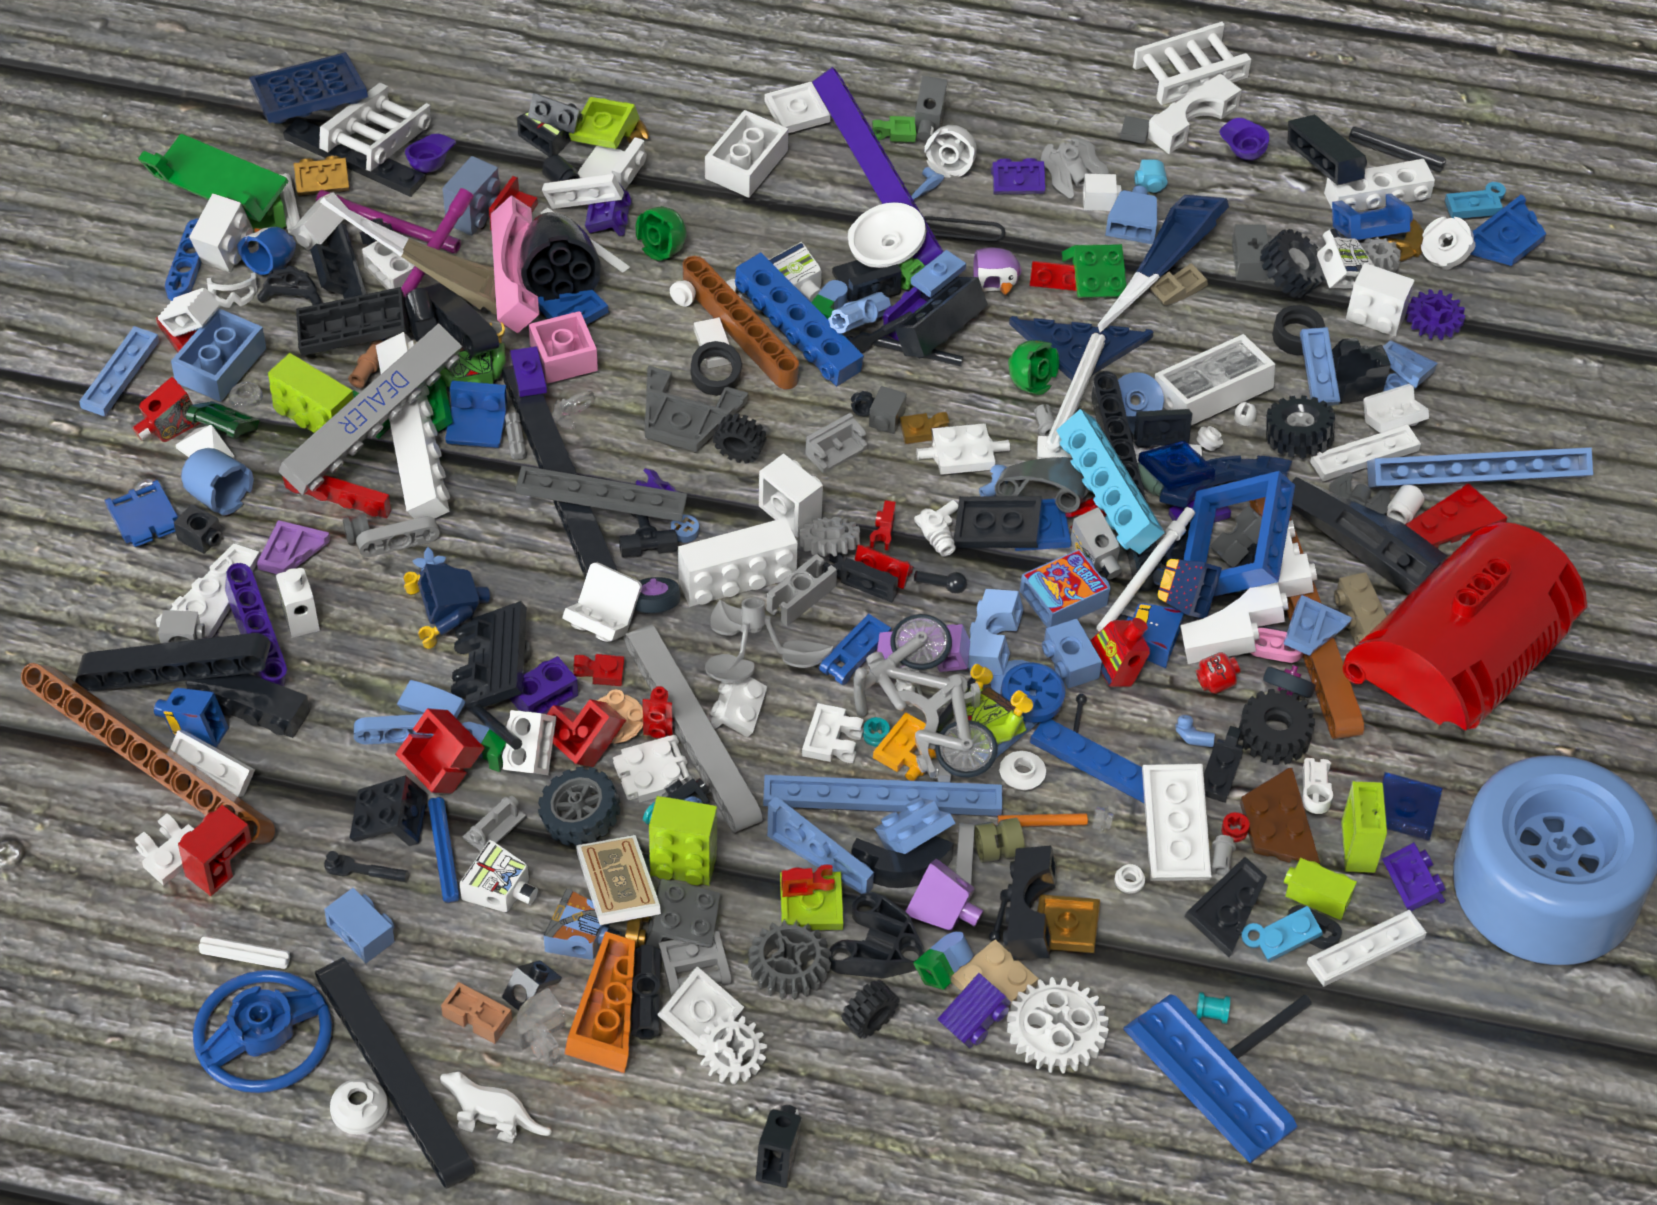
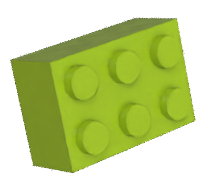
M291 353L268 372L275 411L282 416L289 417L298 426L307 428L313 433L318 431L354 399L353 390Z
M662 796L656 797L649 824L650 876H656L659 879L685 881L691 885L702 884L710 886L717 858V806Z

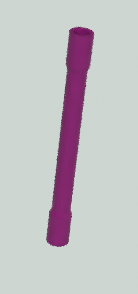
M460 188L427 246L437 250L441 249L458 219L464 214L474 195L471 192ZM416 266L413 267L401 287L404 297L407 293L418 287L425 275V272Z
M320 190L317 195L316 201L319 198L327 194H330V192ZM336 195L349 210L368 220L382 218L383 222L391 223L392 229L396 232L429 243L435 231ZM449 235L441 249L457 254L461 247V239Z

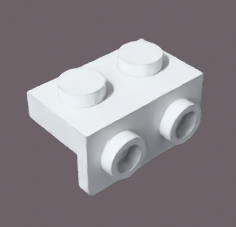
M1411 384L1364 398L1365 423L1380 433L1404 425L1414 426L1420 421L1429 419L1428 408L1415 400L1414 386Z
M751 677L739 682L721 681L718 687V692L720 693L718 701L713 705L710 715L713 716L711 720L713 728L716 729L721 724H725L746 737L751 735L755 728L767 686Z

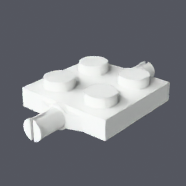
M986 424L932 428V447L916 448L917 460L933 458L939 466L940 474L991 470L995 465L994 452H1009L1010 443L1009 440L992 441L988 435Z

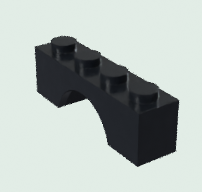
M1051 845L1016 848L1015 861L1010 862V874L1013 882L1008 884V898L1011 903L1010 907H1006L1005 911L1008 930L1003 932L1004 946L1006 949H1010L1013 961L1050 958L1052 934L1046 915L1032 910L1031 906L1043 893L1056 888L1057 863Z

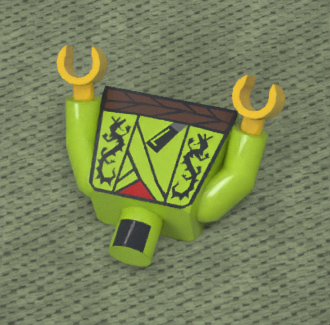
M979 664L973 665L970 675L976 680L980 688V706L973 708L971 702L965 704L968 720L979 722L991 730L996 738L997 745L1010 741L1013 737L1026 731L1022 713H1027L1033 708L1032 700L1020 690L1016 691L1012 695L1011 701H1009L989 686L983 689L984 685L992 681L993 674L986 667L983 668ZM969 726L971 740L975 745L983 750L992 748L988 736L983 731ZM957 730L952 732L950 736L958 738Z

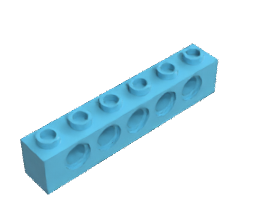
M1080 409L1056 430L1062 439L1059 443L1068 454H1071L1073 458L1071 460L1072 465L1084 476L1082 482L1095 494L1094 502L1101 510L1105 511L1107 523L1119 534L1116 537L1118 542L1126 550L1131 548L1138 554H1141L1165 532L1096 419Z

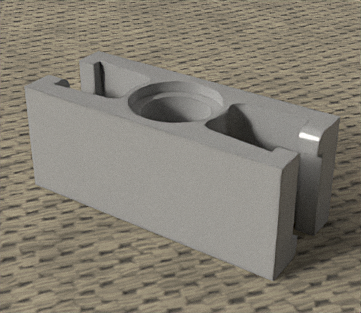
M815 554L767 593L766 610L774 616L778 613L777 608L780 607L781 622L788 626L836 587L837 569L831 565L828 567V571L822 574L824 559Z

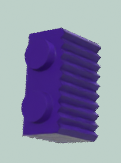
M978 973L937 1020L970 1049L973 1044L977 1046L983 1042L988 1035L987 1029H989L994 1021L999 1022L1006 1016L1009 1011L1007 1006L1010 1005L1011 1001Z

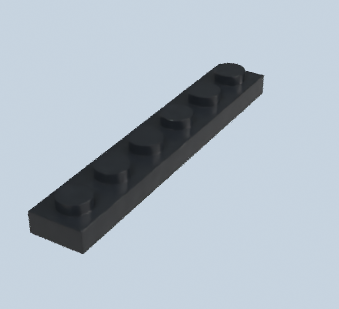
M297 117L283 132L284 140L324 158L329 156L346 158L348 169L409 197H412L425 182V174L390 158H387L382 164L369 171L366 170L367 155L339 144L329 152L320 149V127L300 117Z

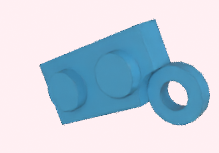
M1490 182L1486 185L1485 190L1446 194L1445 204L1451 218L1492 216L1503 208L1500 199L1505 196L1506 188L1501 183ZM1492 189H1496V190H1498L1499 192H1498V193H1495V192H1492L1491 190H1492Z
M1306 906L1265 928L1255 923L1248 924L1242 931V940L1250 948L1260 947L1269 963L1322 936L1323 933L1311 910ZM1251 931H1257L1260 937L1252 941L1248 938V935Z

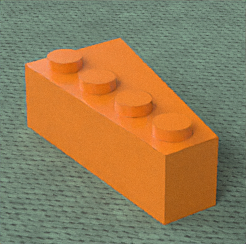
M605 931L567 1038L565 1055L625 1073L629 1051L635 940Z

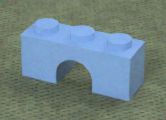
M985 590L983 599L979 600L977 605L976 621L972 622L970 627L968 659L970 671L973 665L979 664L983 668L986 667L991 670L993 675H1004L1010 651L1005 635L997 634L1002 631H1017L1024 610L1019 591Z

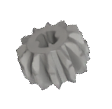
M1377 236L1373 240L1366 238L1364 243H1360L1374 266L1390 272H1396L1399 268L1401 254L1400 250L1396 247V242L1389 243L1387 238L1382 240Z

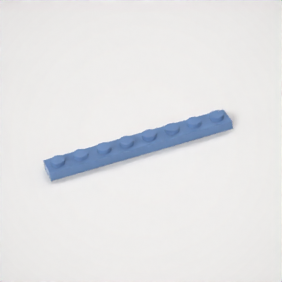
M765 775L763 806H768V803L776 795L788 806L797 808L903 812L907 809L906 805L909 802L922 797L923 799L934 800L939 811L950 814L988 816L1002 814V785L783 775Z

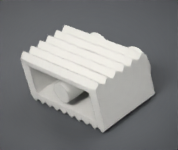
M201 288L173 298V301H170V304L167 305V308H164L161 315H158V320L176 337L177 335L188 333V331L191 332V330L203 328L220 308V304L212 292L206 288Z

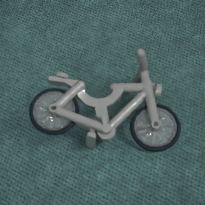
M915 614L904 618L895 626L891 634L890 645L893 653L886 659L882 652L870 654L866 658L870 668L869 674H867L866 669L863 667H859L856 670L853 680L856 713L860 717H864L867 714L865 690L873 684L879 683L897 710L902 711L906 708V705H914L921 709L926 717L925 729L918 730L915 733V743L920 755L916 756V761L921 773L928 772L930 778L936 775L935 768L928 754V749H933L940 765L947 772L959 777L970 778L979 776L991 768L998 754L997 741L992 731L979 722L968 720L965 704L971 702L973 708L980 706L981 692L977 682L971 684V690L967 692V681L963 676L951 675L948 678L900 668L903 665L916 670L934 668L947 658L952 647L951 633L940 619L927 614ZM890 678L934 687L940 690L930 699H927L921 694L909 690L898 691ZM952 700L955 722L947 725L940 734L936 733L939 724L937 711Z

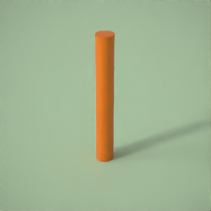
M1087 813L997 816V824L1000 820L1018 818L1021 827L1087 825L1088 823Z

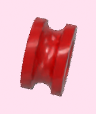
M1232 812L1227 814L1223 819L1222 835L1232 837L1234 843L1243 841L1248 834L1249 820L1242 813ZM1230 825H1232L1233 827H1236L1237 825H1239V826H1241V828H1240V829L1234 828V829L1232 830V829L1230 828Z

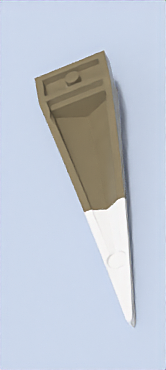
M323 197L320 201L323 205L480 310L484 306L492 314L497 315L494 268L462 259L407 238L364 218L327 197Z

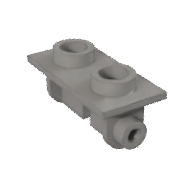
M514 796L504 797L496 807L475 826L471 827L463 836V839L480 852L489 840L497 844L526 817L516 807L519 805L518 800Z

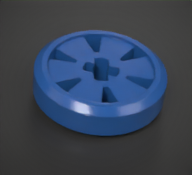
M1022 663L1011 668L1003 678L1000 695L1011 701L1012 695L1020 690L1033 702V708L1027 713H1022L1023 721L1032 723L1044 722L1053 718L1061 710L1065 698V685L1059 674L1052 668L1040 663ZM1029 690H1036V696L1030 695Z

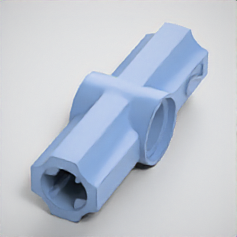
M878 292L860 300L845 303L843 307L832 311V315L829 318L830 327L834 328L837 333H843L860 325L875 322L891 306L889 297L883 295L882 292Z

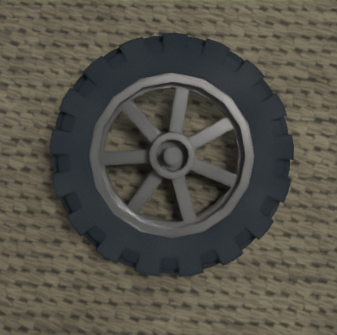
M576 767V770L573 771L568 769L562 772L563 775L560 777L555 776L550 780L551 784L544 787L542 791L543 797H540L538 801L541 808L538 809V813L548 833L556 841L560 839L562 844L569 845L574 843L575 846L582 845L583 842L587 841L592 843L600 835L602 837L609 832L608 828L616 824V815H620L621 811L619 803H621L620 797L611 779L609 780L604 772L601 771L599 773L596 768L592 767L589 770L584 767ZM589 793L597 794L588 798ZM597 803L595 808L589 807ZM561 810H569L566 814L560 817ZM575 815L577 816L576 820H571Z

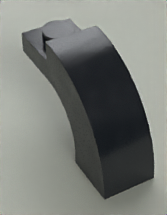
M934 836L906 854L856 838L852 845L851 855L866 864L874 872V884L888 888H910L919 886L929 864L935 859L948 867L953 858L954 843Z

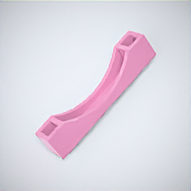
M511 195L491 213L497 321L500 324L502 322L504 327L519 333L539 315L538 296L525 288L520 270V248L523 236L532 222L531 208Z

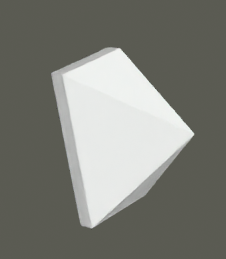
M212 425L193 430L176 444V449L188 457L199 449L210 447L218 449L235 459L233 453Z

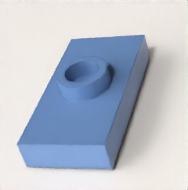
M945 250L911 277V284L931 298L966 270V263L948 250Z

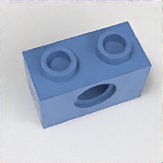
M1077 618L1046 628L1045 638L1042 642L1043 652L1047 658H1051L1055 671L1063 679L1068 689L1099 679L1102 661Z

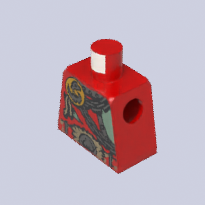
M172 376L140 403L139 408L145 419L134 425L132 429L141 441L155 433L162 442H167L199 425L201 422L194 423L186 419V413L193 404L187 392Z

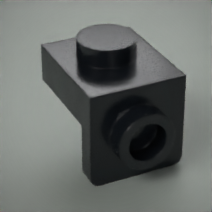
M691 774L682 781L677 778L664 787L666 792L662 794V797L683 800L695 791L704 804L710 802L706 797L710 791L701 778L695 781Z

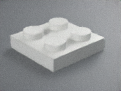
M812 82L765 94V103L776 123L788 128V133L830 122V113Z
M696 967L657 1015L698 1050L703 1045L698 1040L702 1034H706L704 1029L709 1023L714 1025V1021L719 1016L725 1022L729 1014H732L735 1020L744 1006L699 967ZM723 1032L715 1036L713 1042H716L717 1039H720V1037L723 1035Z

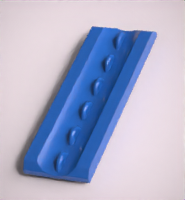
M1169 994L1147 1012L1124 1026L1123 1030L1249 1163H1252L1297 1129V1124L1292 1115L1177 996Z

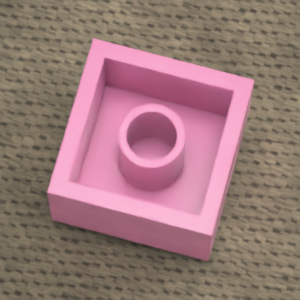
M580 311L529 324L530 346H537L546 384L598 371L597 349Z

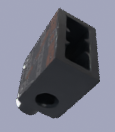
M783 1105L780 1110H770L758 1145L755 1181L787 1188L800 1141L802 1117L799 1115L796 1107ZM772 1151L782 1152L781 1157L774 1156Z

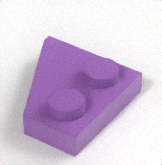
M278 520L257 562L258 570L279 574L289 569H295L329 543V533Z

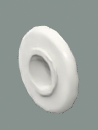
M1012 752L1005 756L1000 763L999 771L1001 778L1013 789L1022 791L1032 790L1045 779L1046 767L1039 756L1031 752ZM1018 766H1026L1031 771H1029L1028 773H1020L1015 768Z

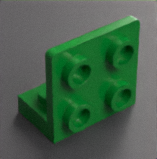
M1122 244L1074 245L1062 251V261L1072 262V265H1074L1078 298L1119 297L1126 288Z

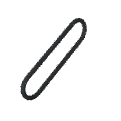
M924 216L925 220L996 226L1002 231L1001 235L996 238L933 233L935 237L996 242L1004 238L1006 233L1005 228L996 222Z

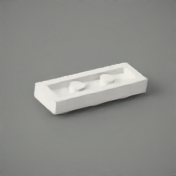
M615 174L544 183L542 192L552 209L622 200L624 194Z
M184 730L177 731L170 748L237 797L244 796L255 769Z

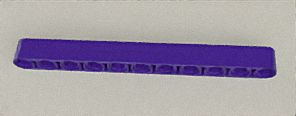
M831 67L813 80L812 83L882 204H907L921 214L845 82L836 69ZM924 219L926 225L925 240L920 249L913 255V258L920 260L926 266L944 251Z

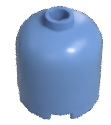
M210 447L202 448L192 453L185 461L181 473L183 487L213 512H218L224 516L235 512L243 505L241 499L246 491L249 493L252 491L254 481L252 471L244 464L224 452Z

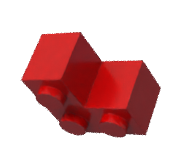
M589 699L579 715L571 708L553 705L546 714L556 716L553 744L575 764L589 767L595 766L627 721L607 702Z
M223 805L214 812L208 813L202 823L194 830L184 834L178 843L185 877L209 896L214 895L233 878L230 860L251 842L248 824Z

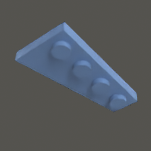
M776 795L768 803L767 836L817 867L825 864L832 865L833 872H841V882L857 892L863 894L872 890L874 872L866 864L856 859Z

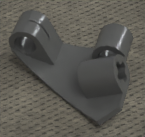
M1069 457L1041 458L1009 466L1001 472L995 484L997 496H1018L1029 480L1055 485L1060 488L1056 496V505L1061 511L1067 513L1078 509L1089 489L1082 482L1083 474L1074 468L1071 463L1073 458ZM1005 481H1010L1015 486H1009L1005 483ZM1065 493L1069 494L1073 498L1067 497Z

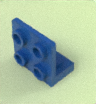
M451 381L450 396L453 423L447 426L445 442L447 444L499 448L508 407L506 385Z

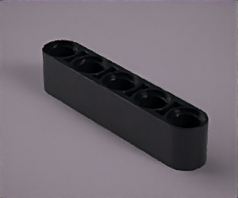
M440 282L423 288L427 290L430 296L437 323L470 356L475 357L499 348V339L495 329L458 294Z

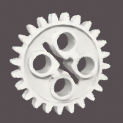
M1051 977L1049 985L1045 986L1040 979L1037 983V989L1028 984L1026 994L1018 992L1017 1001L1011 1002L1010 1012H1008L1007 1022L1009 1023L1007 1025V1033L1011 1034L1010 1044H1018L1016 1053L1022 1054L1026 1052V1063L1035 1059L1037 1060V1069L1041 1068L1043 1064H1048V1071L1052 1073L1055 1066H1059L1061 1072L1065 1073L1066 1065H1070L1074 1071H1077L1079 1061L1088 1066L1090 1057L1098 1058L1099 1049H1104L1105 1038L1108 1035L1109 1029L1106 1027L1109 1019L1104 1016L1105 1006H1097L1099 997H1088L1090 988L1079 991V982L1077 981L1072 987L1067 986L1066 978H1063L1060 985H1056L1054 978ZM1049 1004H1057L1060 1007L1054 1008ZM1074 1022H1082L1085 1025L1079 1026L1076 1025ZM1036 1024L1042 1028H1033L1030 1025ZM1061 1042L1064 1043L1066 1046H1057L1055 1043Z

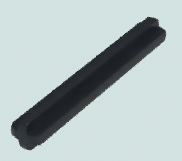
M1356 126L1351 129L1349 134L1350 141L1403 160L1424 159L1429 169L1441 172L1446 163L1444 157Z

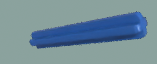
M442 797L431 798L428 801L442 897L446 903L456 902L459 900V891L445 802Z

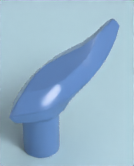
M926 167L922 174L927 179L912 194L913 200L938 186L943 180L944 175L936 173L930 167Z

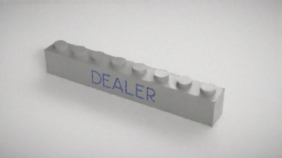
M438 323L281 463L279 473L302 495L309 489L312 492L315 491L324 482L322 478L329 471L332 474L335 473L343 465V458L348 454L351 456L355 455L363 447L362 441L368 436L371 439L374 438L383 429L381 424L387 419L390 421L394 420L402 412L403 409L401 407L407 401L411 404L421 395L420 389L426 384L429 387L432 386L440 378L441 374L439 372L445 367L448 370L451 369L460 359L458 354L462 346Z

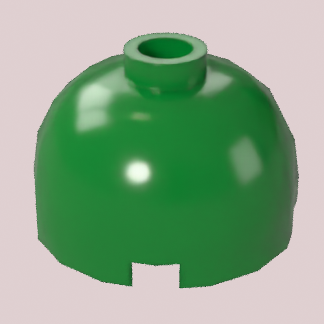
M663 206L646 210L637 217L635 225L637 240L642 239L645 246L642 250L651 259L659 261L672 257L684 246L687 238L686 226L679 213L674 209Z
M1042 340L1023 342L1017 346L1008 361L1010 378L1019 389L1027 393L1042 395L1051 388L1052 385L1047 384L1051 377L1056 378L1059 356L1057 349L1052 348L1050 342Z

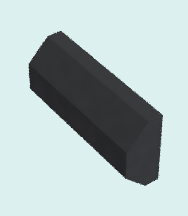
M401 287L297 308L298 348L301 356L394 337L402 332L408 334L410 332L409 318Z

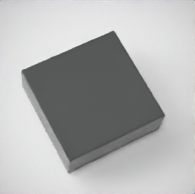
M1125 116L1120 139L1145 144L1150 120Z

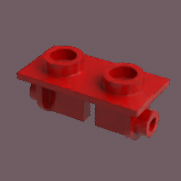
M1032 261L1030 286L1077 291L1074 265Z
M859 544L857 547L854 561L863 562L867 566L880 571H886L898 577L897 587L904 589L907 576L910 577L914 566H911L909 561H901L873 550L870 546L865 547Z
M662 686L652 690L650 700L643 699L642 701L643 735L654 738H664L673 735L672 702H668V691Z

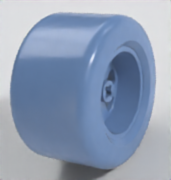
M1555 755L1537 756L1516 761L1491 776L1481 787L1473 801L1453 863V880L1456 896L1461 908L1473 926L1490 942L1512 955L1548 965H1572L1597 959L1616 948L1627 937L1640 915L1657 875V822L1650 808L1638 792L1621 777L1600 765L1574 757ZM1539 858L1546 867L1543 869L1530 859ZM1579 859L1586 865V867L1589 869L1591 873L1584 870L1578 864ZM1556 871H1568L1572 877L1555 873Z

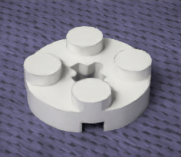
M1458 217L1438 218L1426 227L1422 235L1424 239L1421 244V250L1431 264L1444 270H1450L1454 266L1461 264L1475 249L1472 230L1464 220ZM1445 238L1449 240L1453 238L1450 246L1442 247Z

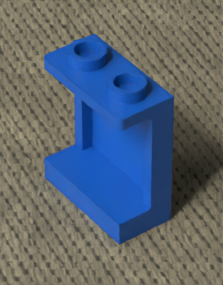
M1392 193L1386 194V207L1384 209L1365 212L1355 211L1342 200L1332 202L1333 227L1348 239L1360 240L1410 232V223L1413 221L1412 210Z

